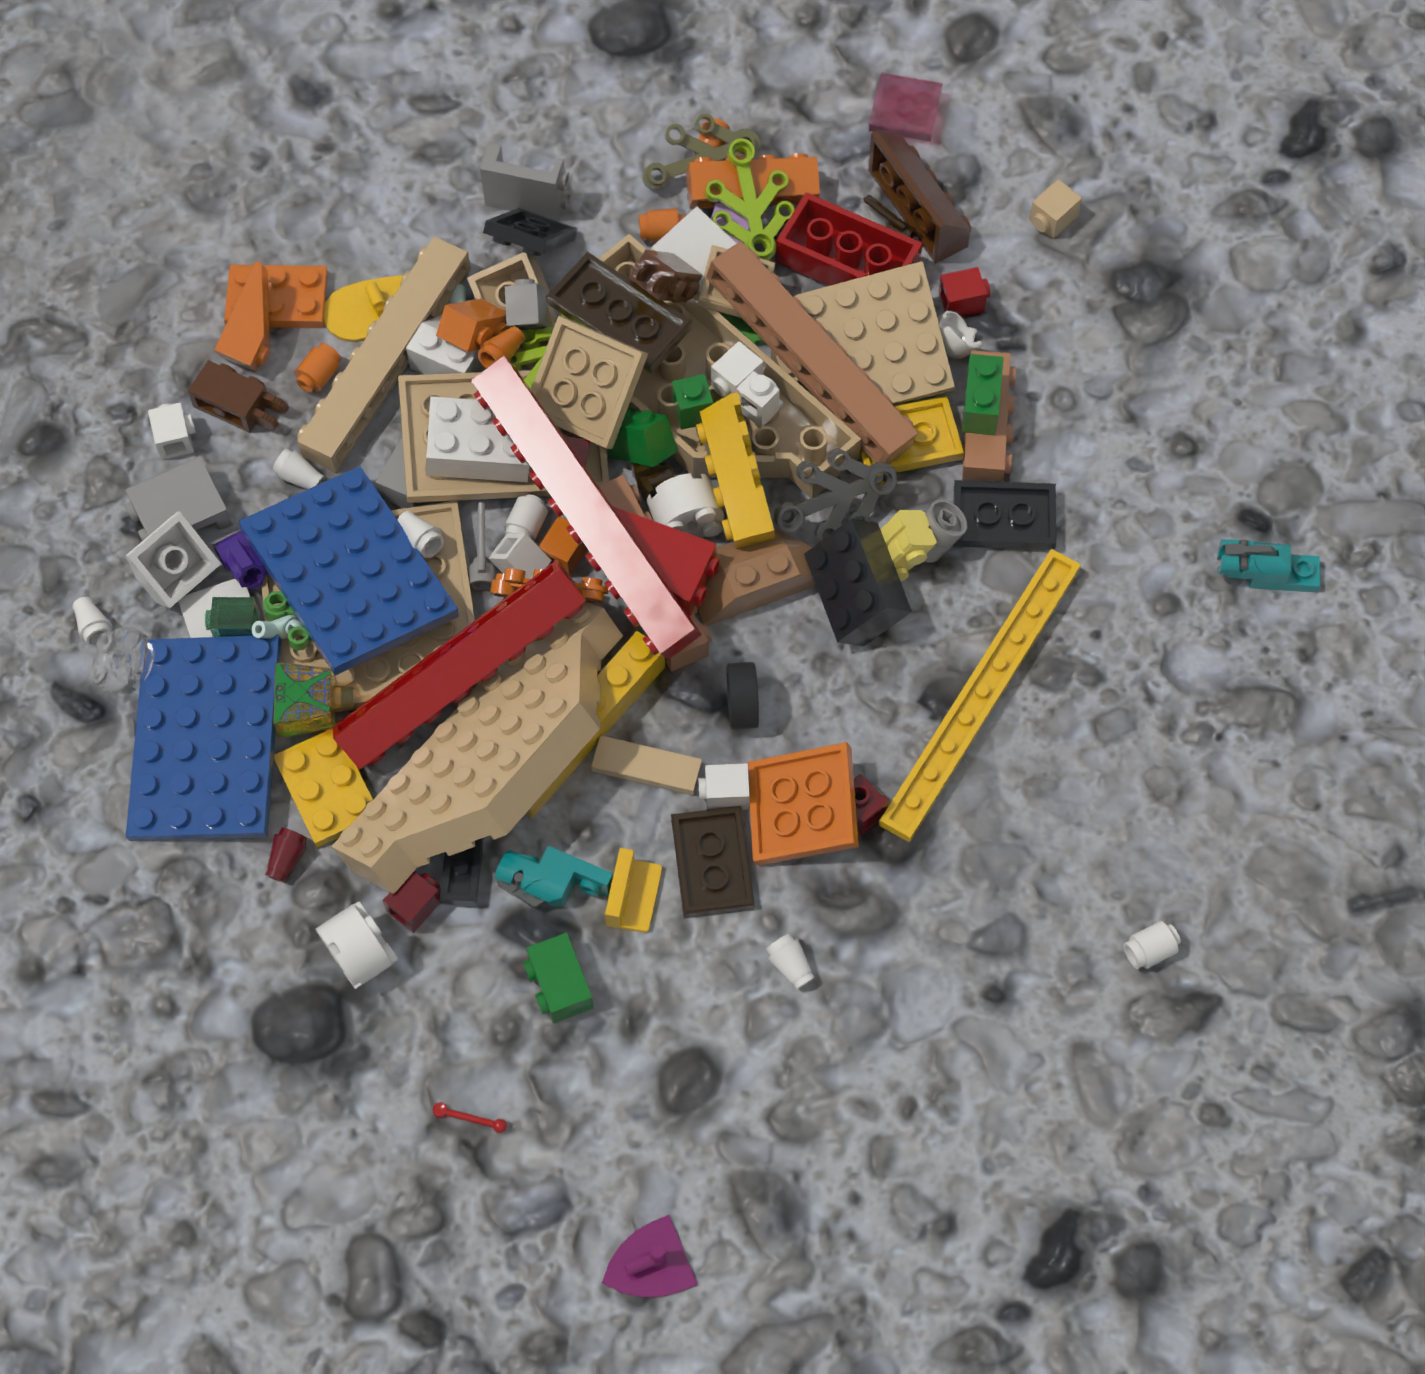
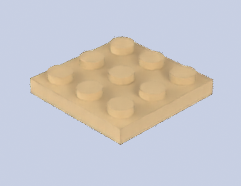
M558 316L531 391L556 426L606 449H613L648 353L571 319Z

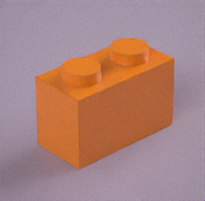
M480 298L445 305L436 336L470 352L480 350V347H483V342L510 327L507 326L505 310Z

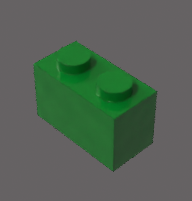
M970 354L966 377L962 432L995 436L999 417L1004 357Z
M630 407L627 409L613 449H607L610 458L655 467L678 452L667 415L652 413L650 410L631 409Z
M567 932L526 947L528 960L523 961V966L529 982L536 980L541 992L535 994L542 1015L549 1013L554 1024L594 1009L591 993Z

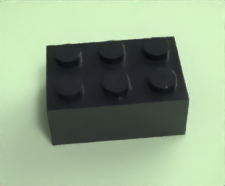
M851 518L804 553L837 643L865 646L912 613L878 523Z

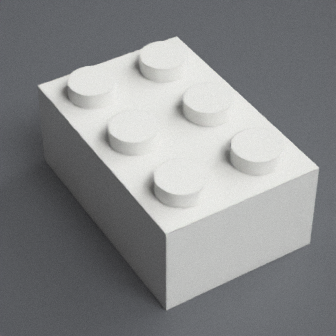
M430 396L426 476L528 482L529 463L525 461L522 464L510 448L515 443L508 434L503 437L492 422L496 416L490 408L484 410L475 399Z

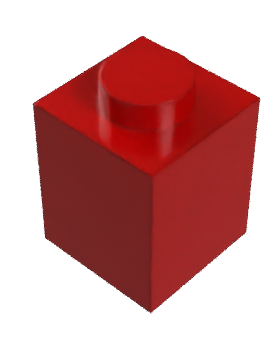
M979 267L940 275L938 293L944 312L953 311L961 317L985 311L986 300L990 298L991 292L987 278L982 279Z

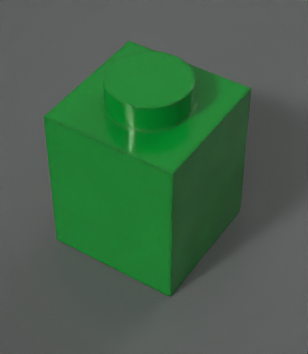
M705 374L672 381V400L681 430L696 427V424L702 423L700 411L713 404Z

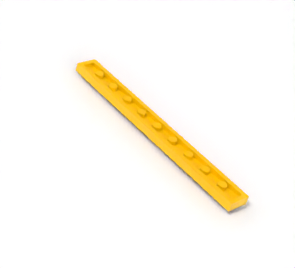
M1050 549L879 820V826L910 843L1080 571V563Z

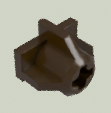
M630 462L637 488L646 502L649 494L651 498L657 494L655 488L659 484L676 476L672 466L666 462H661L655 467L640 466L637 463Z

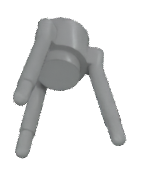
M479 502L478 557L473 559L472 564L464 534L463 541L470 588L478 591L491 590L492 580L496 579V574L502 572L488 559L489 557H485V504Z

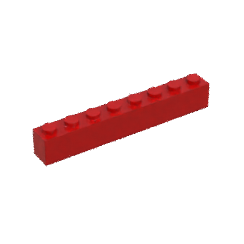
M554 561L332 727L333 739L359 770L367 764L369 766L376 764L384 757L385 751L395 743L400 745L406 742L413 735V730L423 722L425 724L431 723L441 714V709L451 701L457 703L466 697L471 686L478 681L485 682L493 677L498 671L497 667L506 660L513 661L525 652V646L533 640H542L554 630L553 625L564 617L565 619H570L582 609V604L586 602L582 591L559 561Z

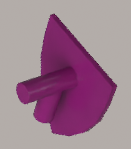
M669 1215L654 1220L634 1231L619 1246L609 1261L602 1284L620 1293L641 1298L665 1297L697 1286Z

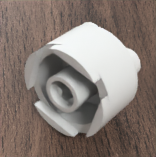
M689 473L675 476L659 484L655 488L657 494L653 498L649 494L647 498V504L653 520L699 538L704 536L713 537L722 532L721 520H724V513L722 507L718 508L713 491L714 487L710 477L706 474H701L702 479H693L692 474Z
M359 901L316 928L325 946L355 989L398 961L389 944L380 935L382 934L380 929Z

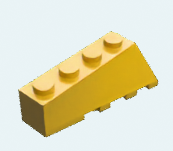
M734 392L700 411L702 423L696 424L701 444L708 443L711 455L704 456L709 476L715 474L717 476L719 487L713 488L718 508L725 506L728 519L721 521L726 540L733 539L737 549L774 539L775 532L764 489L760 482L755 455L751 449L752 446L746 421L743 419L739 394Z

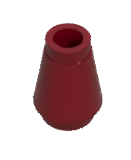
M281 827L279 834H274L265 876L285 883L287 877L306 851L305 843L308 838L298 832Z

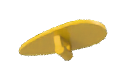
M403 275L365 280L344 286L333 292L325 302L323 318L325 327L331 335L342 341H364L371 323L378 321L384 312V305L387 299L392 295L394 296L400 288Z

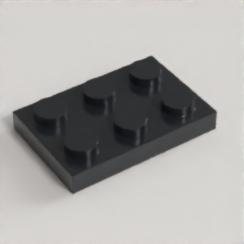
M517 208L486 220L483 233L493 236L492 240L498 244L510 246L513 243L523 247L522 251L529 255L541 256L574 241L578 228Z
M954 480L953 504L963 512L967 520V529L956 543L953 544V547L1055 550L1056 484Z

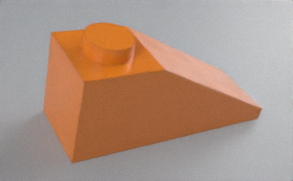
M255 261L214 350L221 358L257 372L259 366H264L267 362L271 349L268 347L270 344L268 271L262 263Z

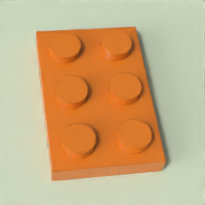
M230 265L224 315L225 325L253 265ZM263 265L268 271L269 328H324L323 318L328 284L327 266Z

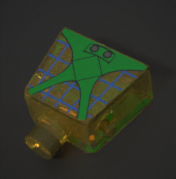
M275 662L273 724L279 738L330 729L335 725L336 708H355V687H336V681L331 669Z

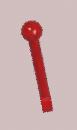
M438 1102L433 1106V1113L437 1118L442 1119L449 1116L492 1127L497 1133H503L507 1129V1122L504 1119L494 1121L448 1109L442 1102Z

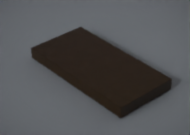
M589 252L577 262L545 297L548 305L567 318L648 353L643 368L651 374L693 328V321L665 302L659 301L635 282Z

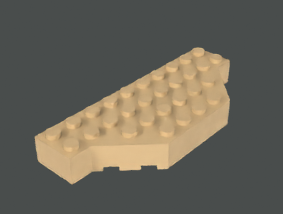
M628 234L598 259L629 278L634 265L640 260L647 249ZM697 293L687 303L663 301L693 321V328L652 374L644 368L642 369L628 407L667 415L678 451L671 457L691 473L693 477H701V474L709 476L704 456L711 454L708 443L701 444L697 427L680 429L672 400V381L705 374L713 404L724 397L720 396L711 384V366L738 341L764 361L763 375L776 383L778 389H780L779 399L783 401V406L762 428L743 415L760 478H789L812 499L825 488L816 483H805L798 478L796 469L801 462L811 461L819 470L837 478L845 470L837 471L828 464L827 457L831 450L840 448L847 452L850 458L855 460L860 458L861 438L719 312L697 306L699 297ZM752 403L749 404L757 410L756 406H754ZM843 454L836 456L834 460L835 465L843 461ZM807 467L804 470V477L812 474V467Z
M584 602L582 609L570 619H565L564 617L553 625L554 630L542 640H533L525 646L526 650L520 657L513 661L506 660L497 667L498 671L493 677L485 682L480 681L470 694L460 701L451 715L435 729V732L423 746L413 753L411 759L389 780L385 788L373 801L366 805L364 811L341 833L338 840L331 846L353 873L394 894L417 867L430 863L432 856L443 852L450 856L475 847V841L489 835L493 839H497L507 835L600 729V719L596 715L597 705H600V683L597 681V672L601 671V660L623 637L604 608Z

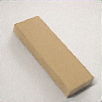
M600 735L591 771L694 795L702 767V759Z

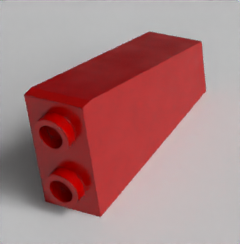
M612 506L684 610L691 616L695 605L700 607L705 599L707 592L705 584L708 577L714 578L719 568L720 558H717L716 543Z

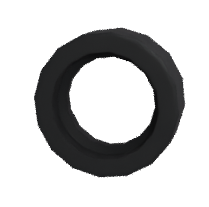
M754 662L728 663L726 674L730 728L732 730L758 728L759 698L756 665Z

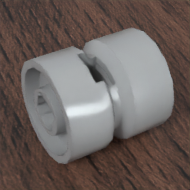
M944 499L932 502L924 511L930 524L928 528L933 531L937 541L935 546L926 554L927 559L925 562L939 560L967 529V520L963 512L952 502Z

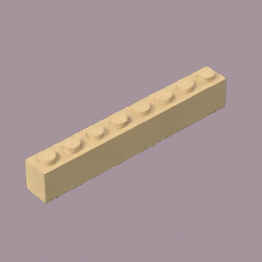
M435 236L428 246L422 247L416 264L411 271L408 270L403 275L400 288L394 296L392 295L387 299L384 305V312L378 321H373L369 326L364 342L360 347L357 346L353 350L345 370L336 375L331 391L326 398H322L318 402L315 415L309 424H304L300 429L297 443L304 458L337 473L397 382L398 376L403 373L409 364L406 347L421 323L442 314L445 305L450 302L456 285H461L471 270L467 251Z

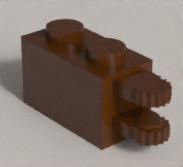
M645 250L640 260L631 270L629 279L659 301L687 303L698 292L700 287L699 281L703 274L674 253Z
M210 360L206 362L188 389V394L194 408L248 433H251L256 424L273 431L279 425L278 420L265 412L266 408L280 414H286L289 409L288 404L283 399L268 393L265 384L253 376L247 378L238 374L227 364L221 363L218 365Z

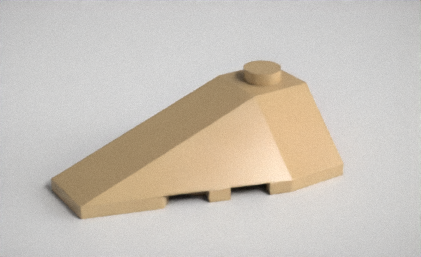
M525 252L467 277L475 299L481 298L505 311V286L515 285V280L534 279L535 283L546 288V296L550 293L537 258ZM546 303L549 327L555 325L557 315L555 309ZM549 340L541 341L539 347L548 345ZM521 346L517 350V353L524 351L522 350ZM537 362L529 363L526 365L529 367L530 370H532L533 367L537 364Z

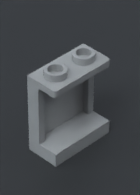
M488 143L480 167L485 206L508 211L521 208L559 221L562 210L568 209L571 199V191L567 190L569 172H565L564 159L557 158L552 172L503 162L501 145Z
M201 457L126 489L130 502L124 505L133 523L140 521L143 529L139 530L138 533L142 541L177 511L182 513L195 531L214 522L217 523L220 530L232 525L228 511Z

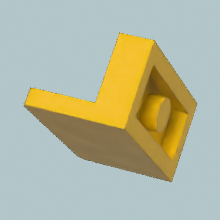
M619 848L605 911L606 926L640 933L649 932L662 874L661 865L635 860L634 850Z

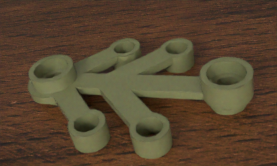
M701 114L695 120V130L701 135L710 134L726 143L715 148L686 134L681 125L672 124L665 131L666 141L671 145H680L697 155L665 166L661 163L649 164L642 173L643 184L650 190H660L666 185L669 178L686 173L689 162H694L697 158L709 157L713 161L728 158L727 152L730 144L739 138L747 139L753 144L755 149L753 158H755L760 151V139L750 129H739L733 132L716 124L711 115ZM701 119L707 120L710 123V128L707 130L702 129L699 121ZM675 129L679 131L680 139H672L669 134L670 130ZM742 152L734 153L735 156H743L745 158ZM651 171H660L662 179L659 181L654 180L651 177Z

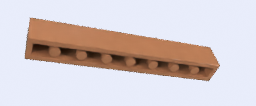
M739 241L711 261L706 279L813 396L861 438V448L875 463L885 462L890 464L911 448L918 435L911 420L899 413L892 405L890 398L885 393L880 392L870 381L868 374L852 362L846 350L828 336L823 325L819 321L814 320L804 310L801 301L797 297L792 296L782 286L778 276L768 271L760 262L755 251L748 249L742 241Z

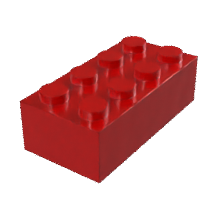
M805 192L776 240V263L828 286L920 262L922 242Z

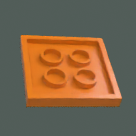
M847 742L747 762L754 863L760 866L859 847L852 748Z

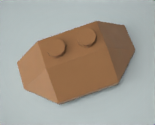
M774 527V539L737 549L735 548L734 541L717 547V558H720L719 568L714 578L708 577L705 587H707L705 599L700 607L696 606L702 623L709 626L816 587L804 555L812 546Z

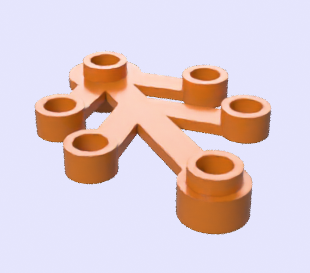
M505 568L504 574L497 573L496 579L492 580L490 594L506 598L529 581L530 578H525L526 571ZM535 569V570H534V573H533V577H534L535 575H537L539 572H541L542 570H541V569ZM583 577L582 583L575 582L582 591L585 600L589 602H604V596L609 592L607 587L602 586L603 580Z

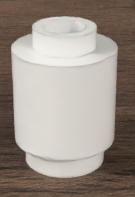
M531 494L526 495V497H518L504 525L506 530L504 536L507 533H526L535 541L548 514L544 501Z
M1159 921L1131 935L1129 941L1124 943L1123 947L1128 960L1135 969L1142 967L1148 969L1177 954L1178 944L1181 943V940L1173 925H1166L1163 921Z

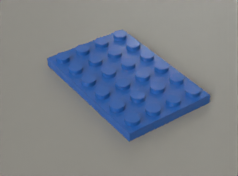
M361 466L238 521L243 535L335 676L459 617L457 606L418 549L413 548L402 526Z
M279 634L271 639L256 638L250 635L144 640L126 838L129 841L268 837L276 723H274L276 663H281L282 638Z

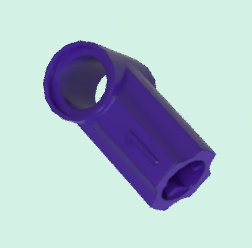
M242 531L213 544L227 572L231 571L241 588L248 587L254 590L263 585V580L268 574Z

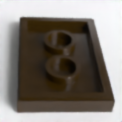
M741 806L671 814L683 918L755 910Z

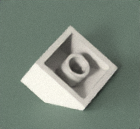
M442 315L422 322L406 347L410 369L424 375L481 372L484 368L478 358L479 350L467 352L436 336Z
M180 511L172 515L126 555L136 579L156 603L167 608H171L221 565Z

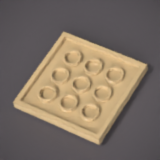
M923 261L794 295L801 301L804 310L814 320L819 321L823 325L828 336L846 350L852 362L868 374L870 381L875 387L890 398L893 406L955 390Z

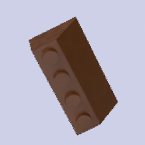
M881 131L871 133L868 171L903 220L917 229L915 236L918 241L922 242V246L936 264L968 248L971 225L964 215H960L955 209L951 196L948 192H943L939 187L933 171L929 168L926 169L922 164L916 148L912 145L909 146L903 136Z

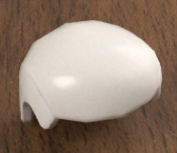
M945 311L937 317L947 357L962 359L969 356L971 350L976 351L982 345L981 341H974L977 330L967 327L964 319L956 312Z

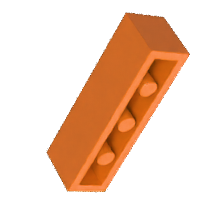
M796 153L790 155L789 158H776L775 155L768 154L752 159L750 169L757 198L767 186L768 178L772 172L780 170L788 177L786 188L776 194L769 206H777L782 201L798 205L805 192L816 197L820 196L817 157H808L805 153ZM735 156L739 160L745 159L743 156ZM701 157L695 159L694 162H689L686 171L689 209H694L695 207L699 209L715 207L716 202H711L705 197V188L711 180L721 181L727 190L743 200L736 166H733L728 158L725 161H713L712 158ZM775 177L772 179L775 185H783V181L780 178ZM717 187L709 188L713 195L721 193Z

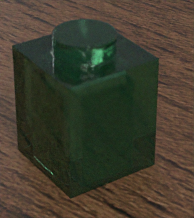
M212 597L211 610H206L205 613L206 630H210L213 637L253 635L252 625L254 622L259 621L260 614L254 597Z

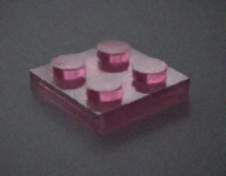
M881 73L870 117L869 131H881L931 142L943 83Z

